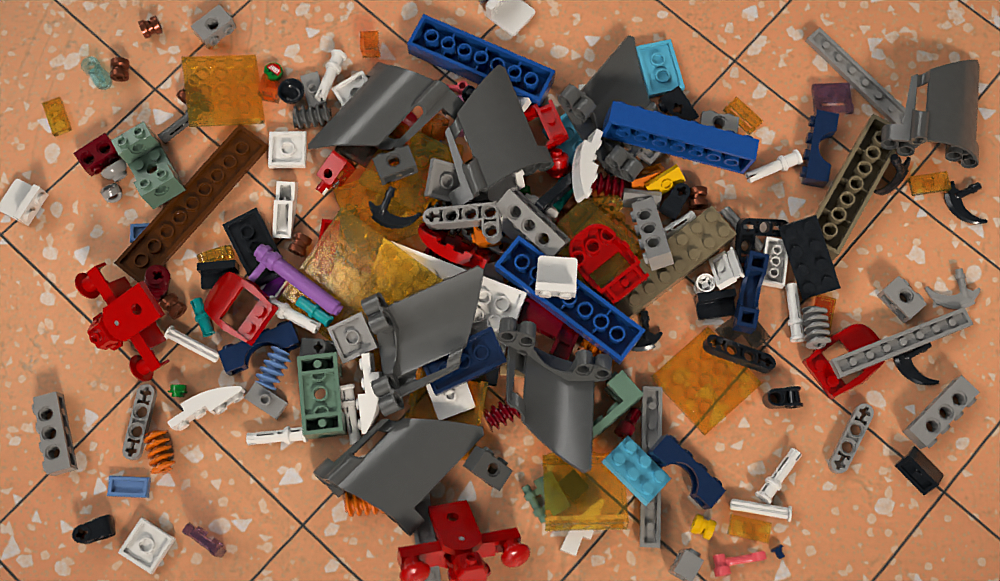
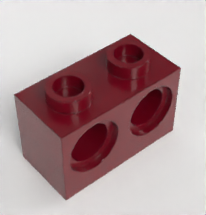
M103 133L73 153L91 177L101 173L105 167L121 158L106 133Z

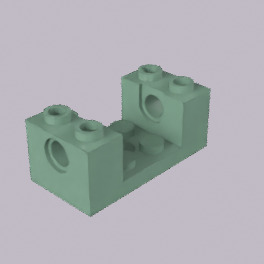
M144 121L111 140L118 155L129 165L135 176L136 181L133 183L140 196L153 209L186 190L157 136ZM153 167H157L155 172L149 173Z
M331 352L297 356L303 436L309 440L347 435L345 414L342 412L340 388L342 365L338 353ZM318 389H324L326 394L324 398L317 399L315 392Z
M623 370L619 373L615 371L612 373L611 378L605 382L607 386L604 390L614 400L615 404L608 409L605 417L601 415L593 422V440L633 407L644 395Z

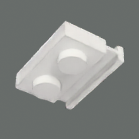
M730 247L729 251H723L708 260L716 285L720 290L736 282L737 278L745 277L738 255L733 247Z

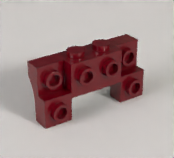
M526 297L517 323L520 324L524 321L535 323L537 326L536 332L555 340L549 354L568 360L580 335L536 301Z

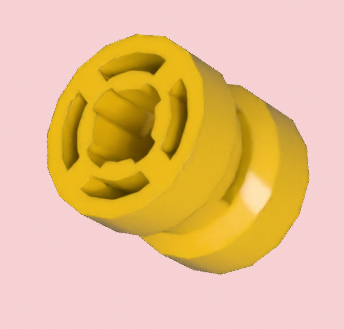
M697 513L692 522L690 532L700 534L704 539L710 540L717 522L712 519H704L703 515Z

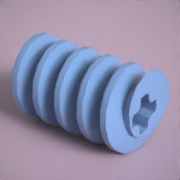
M271 346V350L274 353H267L271 360L265 359L263 361L267 367L261 366L259 368L263 374L257 373L255 376L259 381L255 382L268 389L276 390L277 388L273 383L281 382L277 376H284L281 369H288L284 363L291 362V359L288 357L290 354L286 351Z

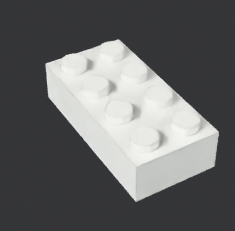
M767 236L764 240L763 253L770 256L762 285L782 289L785 286L788 255L782 239Z

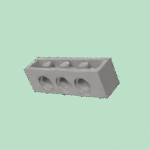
M516 187L508 189L497 202L496 206L501 216L508 218L512 222V226L517 231H521L526 235V240L536 245L546 256L556 257L571 241ZM516 206L521 210L520 216L515 213ZM529 220L534 222V229L530 228ZM543 233H546L548 235V242H545L543 240Z
M650 197L632 203L633 211L630 212L633 223L637 222V225H634L637 236L641 235V238L638 239L640 248L646 251L642 253L645 264H650L652 271L674 264L654 198Z
M962 375L954 378L905 428L903 433L919 449L932 447L937 442L936 437L940 433L944 434L951 427L949 423L952 420H958L964 414L962 410L976 402L977 399L975 397L979 394V391ZM953 396L958 399V405L953 402ZM940 409L945 412V418L941 417ZM926 423L931 424L932 432L926 428Z
M55 391L33 397L34 404H32V410L37 419L35 427L40 435L39 449L44 457L42 462L44 471L48 475L57 476L78 470L64 394ZM50 411H52L53 415L48 420L47 415ZM56 430L55 437L51 439V432ZM57 449H59L60 453L58 457L55 458L54 452Z

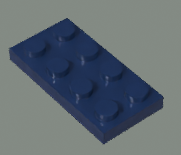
M490 326L469 336L467 346L462 352L459 369L430 383L435 396L441 395L507 364V359L493 328ZM449 355L424 365L423 368L426 375L428 376L446 368Z

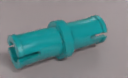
M300 296L296 301L295 305L308 313L311 319L315 318L325 327L332 323L334 317L322 310L318 304H314L305 298V296Z
M199 297L190 301L195 313L194 319L199 323L203 337L215 334L209 319L210 317L204 310L202 298Z

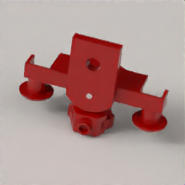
M105 262L94 266L86 273L77 274L75 277V287L78 292L89 299L97 298L101 294L107 304L103 308V313L96 315L88 328L87 333L90 341L98 349H111L115 351L123 346V341L130 339L140 354L132 356L129 361L131 373L138 380H151L154 371L170 361L167 359L160 363L152 349L166 341V338L156 324V321L166 314L145 282L141 281L132 287L125 276L108 282L100 272L107 265Z
M467 500L428 506V515L438 541L398 547L397 561L401 570L399 575L401 581H425L430 575V567L434 566L449 569L447 571L449 581H487V577L491 574V569L488 563L484 562L483 558L495 556V553L503 552L501 555L502 564L506 567L514 568L521 566L528 560L530 548L525 544H521V535L517 527L481 533Z

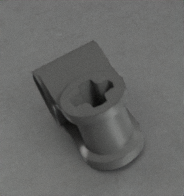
M301 338L299 356L337 352L333 341Z

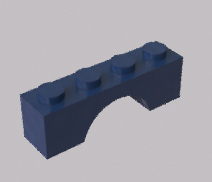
M817 109L814 115L810 116L808 126L811 128L805 140L808 146L803 153L805 165L802 166L800 171V177H802L801 184L824 188L829 182L831 164L822 158L819 152V143L824 139L832 138L837 131L838 113Z
M750 250L745 257L743 268L745 277L741 279L732 330L749 334L756 330L760 311L758 308L759 296L767 272L769 254Z
M283 321L273 329H264L252 346L240 340L241 342L237 344L225 345L222 347V350L218 351L225 372L232 376L249 368L250 357L257 349L263 346H275L289 352L299 348L301 341L294 324L291 321Z
M668 434L661 436L646 454L660 468L670 464L682 467L691 479L690 497L704 510L711 509L726 491L722 487L721 481L712 477L704 465L697 463L688 450L679 446V442L675 437Z

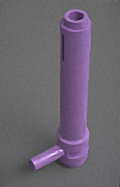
M261 244L257 247L254 256L260 263L248 277L253 283L267 268L270 271H275L331 315L337 316L343 309L341 302L285 261L281 254L274 252L273 248L269 245Z

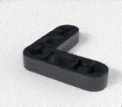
M741 218L736 225L737 235L735 237V250L740 264L745 262V256L743 257L741 254L747 255L750 250L755 251L756 236L781 237L780 231L773 230V226L788 224V222L780 219ZM765 222L767 229L762 233L760 231V224ZM746 224L753 225V229H744L743 226ZM746 240L749 246L746 251H743L741 245Z

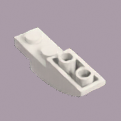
M596 129L589 135L588 139L584 140L576 148L574 154L572 186L575 200L578 203L591 195L593 190L591 185L598 176L596 172L599 165L594 162L597 158L596 150L602 144L601 137L603 132L599 129Z
M374 353L361 354L362 358L359 360L360 369L363 370L364 375L361 384L365 394H358L356 408L360 412L358 428L362 434H366L374 427L380 412L379 399L371 387V381L382 377V372H376Z
M228 386L202 392L182 402L180 405L184 411L167 421L171 429L176 431L184 430L190 425L189 422L195 418L200 419L205 416L207 410L213 415L223 413L227 410L228 405L241 401L247 391L241 386Z

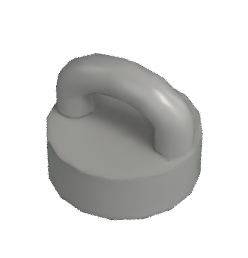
M116 183L109 184L100 191L102 197L108 203H115L122 198V192Z

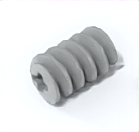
M819 306L802 308L804 333L806 334L805 340L807 342L806 347L814 350L824 348L826 343L831 342V338L825 337L830 335V331L824 330L829 327V323L824 322L829 318L823 315L828 310Z

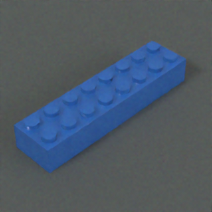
M425 14L422 15L407 43L410 55L477 84H480L497 65L505 67L516 95L530 98L532 102L530 106L537 104L538 107L542 106L555 81V70Z
M622 101L612 102L605 115L602 128V137L740 174H744L756 161L759 140L750 135L743 136L731 130L725 131L717 129V127L712 125L699 124L697 121H687L678 116H668L660 111H650L641 106L627 105Z
M518 235L494 265L495 271L521 291L526 292L534 301L604 354L610 355L612 360L620 365L642 337L645 329L578 279L576 280L575 298L561 299L557 296L542 298L539 295H535L538 257L546 255Z

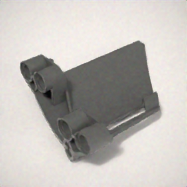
M628 35L581 91L574 85L569 84L558 96V102L583 141L587 140L588 136L596 129L602 131L605 115L613 101H622L627 105L641 106L646 110L658 111L655 102H651L647 94L637 56L635 37ZM601 137L602 144L595 154L605 172L610 174V176L615 175L626 181L633 182L644 168L642 163L635 158L642 147L633 146L630 150H625L623 142Z
M978 60L958 61L930 69L921 75L911 76L903 124H887L882 127L881 147L888 150L897 148L898 155L907 157L913 155L915 148L925 142L946 144L945 158L948 161L956 162L961 160V166L964 168L977 167L979 163V145L976 142L980 72ZM928 83L926 111L915 110L917 87Z
M378 62L366 74L369 79L308 144V149L352 145L375 146L380 150H394L399 146H403L440 110L445 116L448 115L455 120L464 102L445 83L439 80L434 81L411 70ZM415 106H420L423 109L421 117L400 139L388 137Z
M497 65L473 91L457 113L454 123L445 131L461 185L449 193L452 206L488 203V189L505 177L523 169V176L525 177L532 175L538 169L539 171H547L554 166L548 147L538 146L505 67ZM462 129L473 155V160L467 164H463L455 143V139Z
M477 265L390 305H387L380 292L361 300L363 311L368 316L369 327L373 334L377 335L382 377L371 381V387L379 399L378 405L384 416L404 409V396L459 369L462 352L468 343L481 292L484 269ZM449 355L446 368L416 380L418 368Z
M512 317L502 318L499 324L498 339L508 347L506 402L510 408H515L520 412L522 423L553 453L583 473L588 472L592 469L595 382L611 378L612 357L607 354H599L594 357L593 353L589 350H579L575 353L573 362L558 358L535 347L537 329L535 323L524 321L518 324L517 320ZM515 369L525 374L523 399L513 392Z
M403 418L401 421L381 419L335 462L326 458L313 473L338 498L345 491L359 497L383 511L407 535L411 536L424 523V519L414 507L484 436V430L481 426L443 420ZM377 431L388 433L365 457L354 456Z

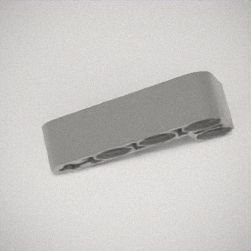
M494 203L429 208L423 213V220L431 230L482 226L484 238L490 244L498 243L502 238L501 214ZM489 211H495L492 217H487L486 215ZM470 213H476L474 218H467ZM450 215H457L454 220H448ZM490 230H497L494 235H487Z

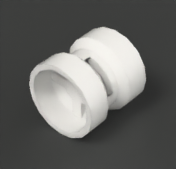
M707 273L699 275L693 286L694 292L696 294L712 292L716 284L714 277Z

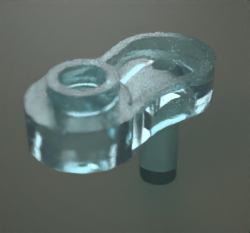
M95 57L84 58L81 68L92 79L94 85L101 90L110 88L113 83L110 74L101 67L99 61Z

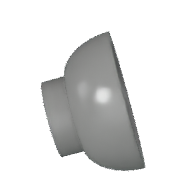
M120 159L108 166L100 174L104 178L113 180L116 183L128 175L125 172L126 162Z

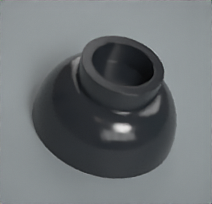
M286 79L278 87V96L287 104L298 103L304 96V86L297 79Z

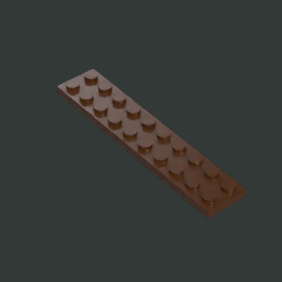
M239 124L184 185L186 190L170 200L114 264L138 283L144 281L145 272L150 266H164L268 150L269 146Z

